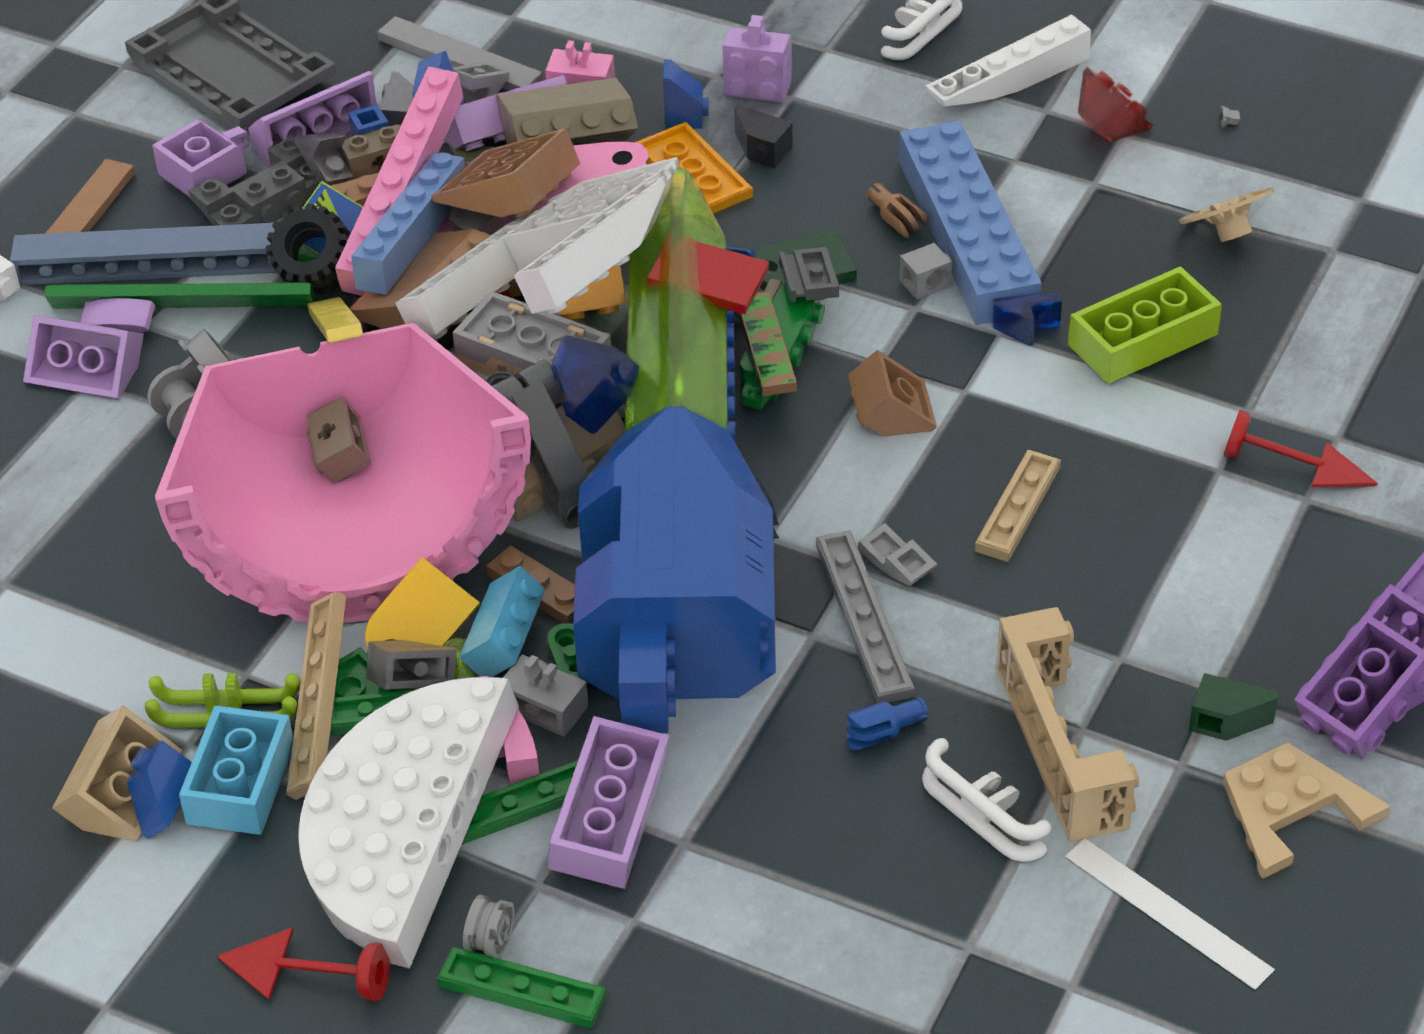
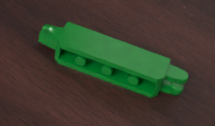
M783 284L780 285L772 303L792 368H798L805 345L809 346L812 342L816 323L821 324L823 320L825 305L821 304V300H805V297H796V302H791L786 285ZM747 348L739 363L742 405L761 410L768 400L777 402L780 394L762 396L750 351Z

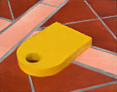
M421 557L370 617L365 631L367 651L369 641L406 640L446 646L476 611L480 602Z

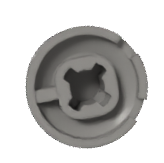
M478 895L473 901L465 921L463 931L464 949L473 952L475 950H483L486 956L499 958L503 954L512 932L514 923L513 903L500 900L497 903L490 902L488 896Z

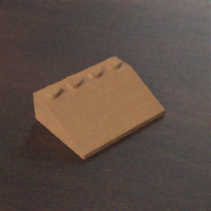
M567 128L483 151L431 197L435 203L497 217L514 214L515 218H521L532 213L535 205L544 202L547 199L546 195L559 188L560 182L572 176L571 172L580 164Z
M476 229L433 234L387 295L366 291L350 310L358 320L382 329L404 325L405 322L395 303L491 235ZM453 325L447 326V327H446L447 331H448ZM443 336L435 339V341L438 342Z

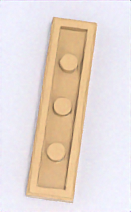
M1027 450L976 540L975 552L1009 562L1060 469L1061 459Z

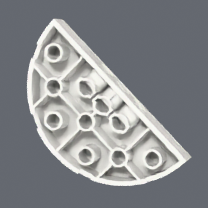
M473 677L449 680L414 690L390 701L372 712L343 736L327 755L310 783L300 815L298 834L300 856L309 883L327 916L346 939H351L354 943L363 947V949L368 944H382L390 959V964L406 968L411 967L519 705L508 679Z

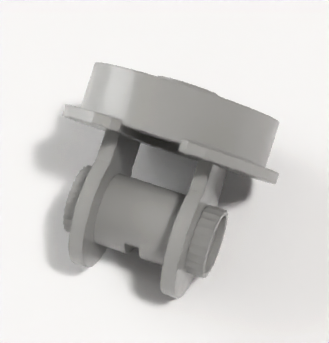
M205 329L189 342L183 338L178 341L190 357L180 365L169 367L158 374L148 389L147 398L150 406L156 413L167 416V428L176 439L180 433L205 366L235 360Z

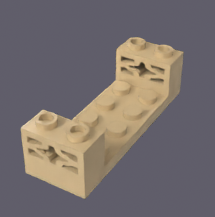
M1053 607L1000 618L996 670L1068 841L1072 842L1129 829L1131 812L1136 810L1134 788L1139 786V777L1133 763L1128 764L1122 749L1080 758L1077 746L1074 743H1069L1067 725L1063 715H1057L1055 711V700L1051 687L1065 685L1067 668H1071L1069 643H1073L1074 633L1071 623L1068 620L1064 621L1059 608Z

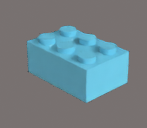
M214 706L179 793L186 825L262 834L292 752L293 734L289 715Z

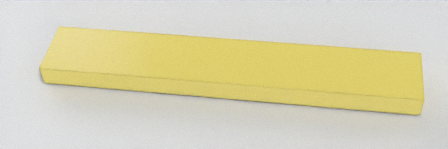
M340 297L307 303L309 315L328 342L334 343L363 335L360 321Z

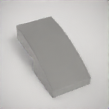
M886 523L859 540L857 546L859 552L875 566L908 586L917 582L937 566V563L913 539L905 543Z

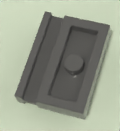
M827 247L794 250V254L785 255L784 251L779 252V265L791 302H796V297H805V300H824L826 298L839 297V284Z

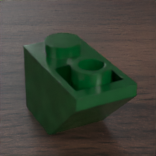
M1204 673L1192 705L1188 731L1227 741L1270 725L1275 719L1279 693L1262 687L1233 681L1225 677Z

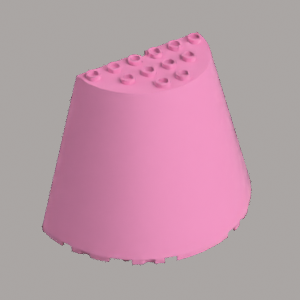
M414 323L366 332L361 337L334 343L323 341L320 342L319 349L312 354L304 353L300 347L209 365L204 368L155 494V499L162 522L172 542L175 541L182 551L184 559L192 567H196L204 575V579L225 595L229 596L232 594L241 600L258 607L259 612L272 616L285 614L289 615L294 621L308 623L311 603L335 591H339L346 596L343 623L369 620L421 557L453 581L457 575L468 573L479 563L478 557L494 540L496 535H502L515 512L514 505L517 498L522 495L526 484L524 476L526 466L530 464L531 449L529 418L517 406ZM343 397L360 416L371 465L334 483L325 473L320 474L312 462L311 456L314 455V450L306 435V432L309 431L307 415Z

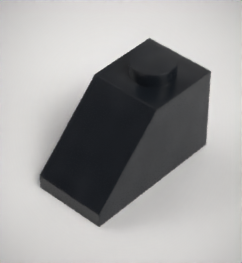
M737 104L734 107L735 133L746 158L775 168L793 147V122Z

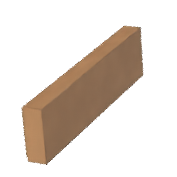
M105 159L45 234L89 232L135 175L134 166Z

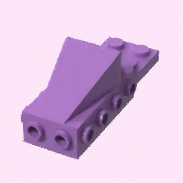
M1424 552L1395 587L1390 584L1372 602L1365 615L1357 624L1351 627L1345 639L1333 653L1326 657L1321 668L1309 682L1301 687L1294 699L1300 715L1299 721L1313 733L1317 734L1321 731L1329 736L1332 745L1346 755L1352 752L1363 759L1369 750L1375 751L1383 742L1385 731L1393 721H1400L1407 711L1424 702Z

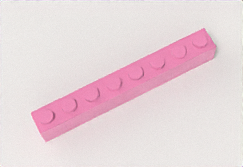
M428 66L336 264L335 270L342 291L361 296L366 292L356 290L351 255L433 153L439 152L463 99L460 78L457 72Z

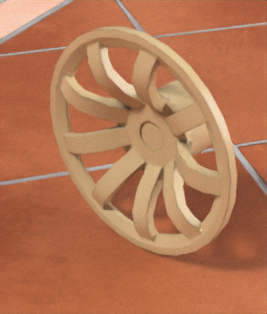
M1271 187L1256 190L1221 203H1215L1210 205V207L1197 210L1179 219V223L1186 224L1205 219L1211 224H1215L1221 242L1252 232L1247 216L1251 203L1274 193V189Z

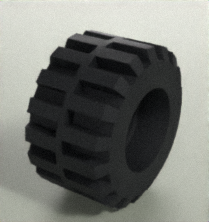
M307 204L306 209H303L300 205L293 207V213L289 214L285 211L281 214L284 219L281 222L275 220L272 227L275 231L274 233L269 232L267 240L271 243L266 246V253L270 256L268 260L286 283L309 282L316 295L323 294L324 288L331 292L336 289L334 284L339 281L335 270L336 264L351 233L340 218L324 206L320 205L318 209L314 204ZM315 237L326 238V245L320 256L309 262L297 261L298 252L306 241Z

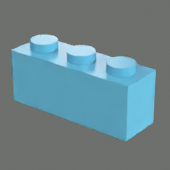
M518 566L490 583L459 658L480 677H493L517 662L545 592V588L524 568Z

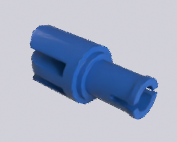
M917 697L914 700L895 706L884 701L848 712L846 742L848 747L852 750H858L896 738L900 728L924 722L928 719L926 703L922 698Z

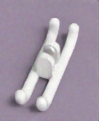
M908 0L905 5L906 7H900L894 14L897 19L896 21L904 25L905 28L885 26L881 31L882 36L894 41H903L912 38L918 32H920V35L903 48L884 46L881 49L882 56L891 60H905L914 56L962 12L961 0H937L933 4L923 0ZM948 6H950V8L940 16V13L943 10H945Z
M944 738L933 741L925 754L927 767L922 775L923 785L927 792L1006 857L1019 862H1030L1044 856L1047 852V846L1044 842L1037 841L1029 846L1017 845L989 822H994L1010 836L1024 841L1037 840L1048 835L1051 831V824L1046 820H1040L1032 825L1021 824L1005 812L1016 802L1020 795L1015 787L1009 785L988 797L999 787L1002 777L995 771H991L988 775L970 784L942 761L941 755L949 748L948 741ZM938 778L962 796L961 800L938 781Z

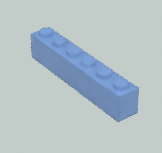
M444 152L433 153L351 255L356 290L383 295L388 294L450 214L451 206L435 203L431 196L465 168L464 157L452 156Z

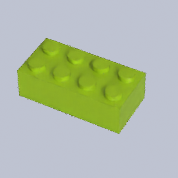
M1180 266L1071 314L1068 345L1107 384H1110L1218 335L1222 304Z

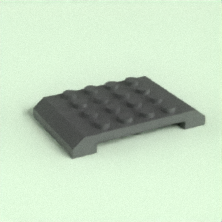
M199 0L125 41L127 53L139 69L229 130L237 126L240 128L246 127L336 74L334 62L317 51L309 55L241 12L238 0Z

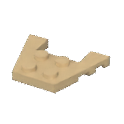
M1288 742L1224 772L1223 785L1237 820L1242 823L1246 833V843L1250 852L1253 851L1257 861L1256 868L1263 879L1293 863L1294 854L1275 834V831L1332 803L1336 804L1359 831L1388 817L1390 806L1386 802Z

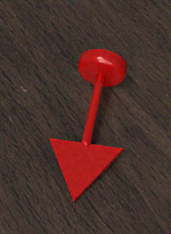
M1239 410L1223 456L1236 458L1244 441L1317 466L1318 469L1311 488L1377 486L1378 483L1327 442L1320 459L1247 434L1251 416L1248 412Z
M293 928L217 955L221 962L269 1001L281 968L356 975L358 993L367 1001H379L384 996L390 976V959L383 945L378 943L368 944L362 950L357 965L284 958L294 931Z

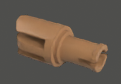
M881 183L873 184L880 193L876 192L872 187L869 188L867 199L881 209V218L905 239L909 237L907 229L912 233L919 229L915 218L923 225L928 221V215L905 195L900 193L892 194Z

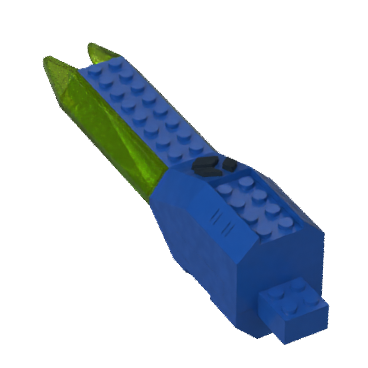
M685 168L677 169L654 225L642 244L630 253L625 432L579 486L578 505L582 564L576 568L573 624L578 676L615 699L620 700L621 723L658 733H669V717H676V699L739 698L776 673L774 539H779V536L773 526H779L768 492L761 480L754 477L752 469L748 467L735 444V421H728L729 418H735V397L728 396V394H735L734 371L728 372V370H735L734 347H731L734 346V311L717 307L699 293L697 242L726 249V237L695 178ZM660 255L659 281L647 285V277Z

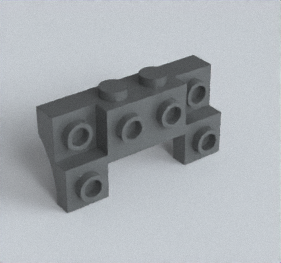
M293 135L268 148L269 158L275 165L231 188L215 176L190 189L189 195L190 200L201 209L212 226L273 223L275 220L282 218L281 214L285 211L291 213L294 211L293 207L298 205L304 206L319 185V182L295 145V136Z

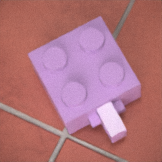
M752 15L748 29L730 27L724 40V95L784 103L792 82V36L765 32L764 16Z
M196 119L152 145L158 175L189 197L190 189L215 176L225 185H228L247 173L243 150L249 146V142L247 140V132L239 126L220 133L204 121Z

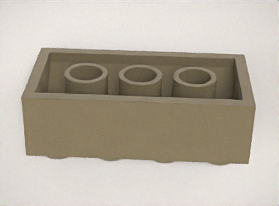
M616 77L496 95L507 144L567 128L572 144L576 146L628 139L638 129L632 99Z

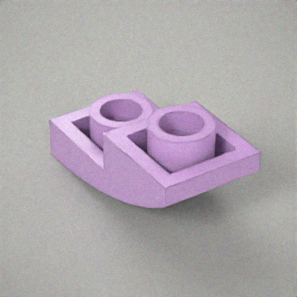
M109 298L85 302L80 323L139 333L149 331L155 304L152 301L131 298Z

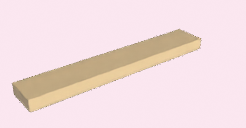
M335 591L311 603L286 793V795L295 800L306 796L310 783L328 753L346 596L339 591Z

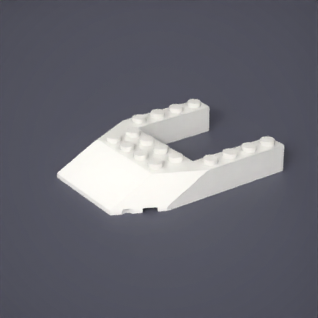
M675 157L582 181L567 191L549 199L548 204L540 210L535 209L529 215L515 218L397 301L395 304L405 324H416L435 340L448 332L447 326L462 322L468 316L467 312L473 310L490 291L501 293L510 287L509 282L514 278L532 314L547 311L551 315L565 309L568 306L567 300L586 293L589 290L587 285L606 278L609 275L608 270L610 268L626 263L630 259L629 254L642 244L657 219L680 164L678 158Z

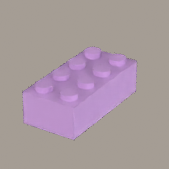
M596 716L593 717L549 843L548 869L625 889L666 764L669 735Z

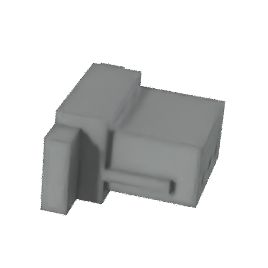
M1225 106L1221 107L1219 114L1221 127L1224 128L1227 124L1238 125L1240 121L1239 111L1229 110Z

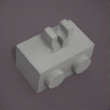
M522 654L516 664L503 677L509 680L519 705L518 710L524 719L560 736L565 737L588 708L586 681L581 680L574 674L562 672L557 669V665L552 663L548 665L544 661L538 660V657L534 655L528 657Z

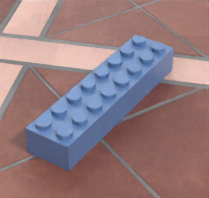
M961 121L946 122L940 125L899 132L898 162L921 210L928 215L927 223L938 247L943 253H947L952 260L953 271L951 274L975 325L1038 314L1040 312L1042 283Z

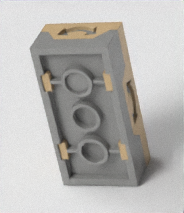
M490 291L453 331L456 358L470 369L488 376L498 371H505L515 375L517 372L542 359L549 361L559 378L560 397L558 402L575 409L613 366L610 334L556 314L549 315L547 311L532 314L526 303Z

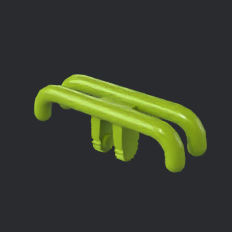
M213 673L203 675L202 690H173L165 686L160 676H153L149 679L148 684L152 694L157 699L173 705H206L207 713H169L161 709L156 699H149L144 707L148 717L154 723L167 728H206L215 705L242 709V704L282 703V709L266 712L289 715L291 721L297 713V701L294 697L299 692L300 679L298 675L291 673L285 677V685L281 688L241 689L237 674L228 673L225 680V689H218Z

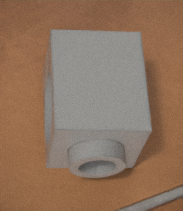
M935 243L900 255L899 281L916 300L951 286L952 260Z

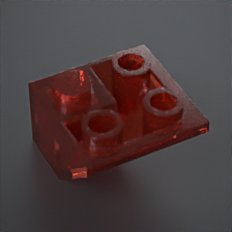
M1088 67L1083 71L1078 114L1093 131L1112 142L1150 130L1153 127L1152 122L1145 116L1148 110L1137 100L1134 99L1132 101L1130 99L1133 94L1127 87L1120 82L1115 86V81L1102 70L1098 74Z

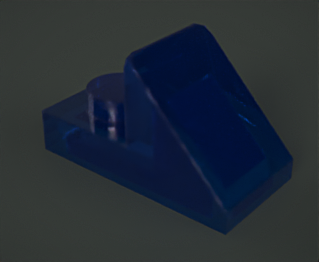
M1060 292L993 299V329L1026 345L1033 346L1034 328L1060 326L1062 312Z

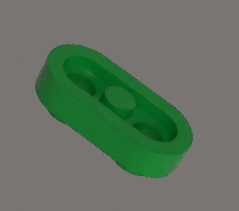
M571 623L558 624L547 635L549 654L553 664L557 665L558 670L578 676L574 625Z

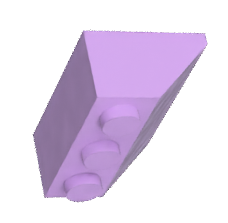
M34 315L23 382L120 399L139 367L144 333Z

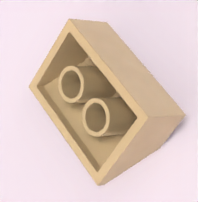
M122 705L98 720L52 809L82 831L135 841L139 838L141 829L127 785V781L134 769L131 767L133 758L142 748L146 747L149 749L161 740L180 754L182 749Z

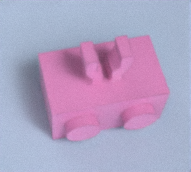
M568 40L565 50H553L545 70L546 80L564 75L566 84L615 78L614 55L590 53L591 43L585 42L582 49L583 52H580L574 48V41Z

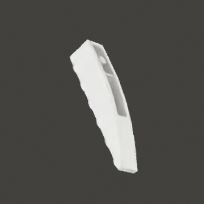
M1070 15L926 85L925 91L943 106L971 104L1019 92L1090 59L1091 29L1076 17Z

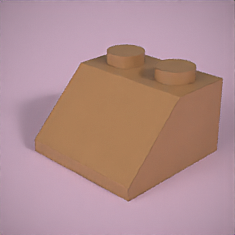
M876 350L848 374L852 388L851 395L857 409L856 416L864 428L872 429L883 437L929 432L937 428L924 379L879 350Z

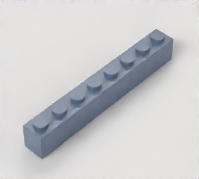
M273 223L14 235L10 262L15 265L20 285L277 273L268 260L270 256L266 253V246L271 244L267 240L268 233H274L275 231L272 227Z

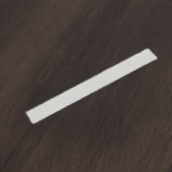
M1086 838L1064 856L1256 990L1275 970Z

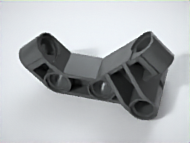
M542 359L517 372L515 375L505 371L490 374L485 381L529 418L531 436L530 461L542 483L544 506L568 529L579 527V486L588 477V474L555 408L560 397V383L557 372L549 361Z

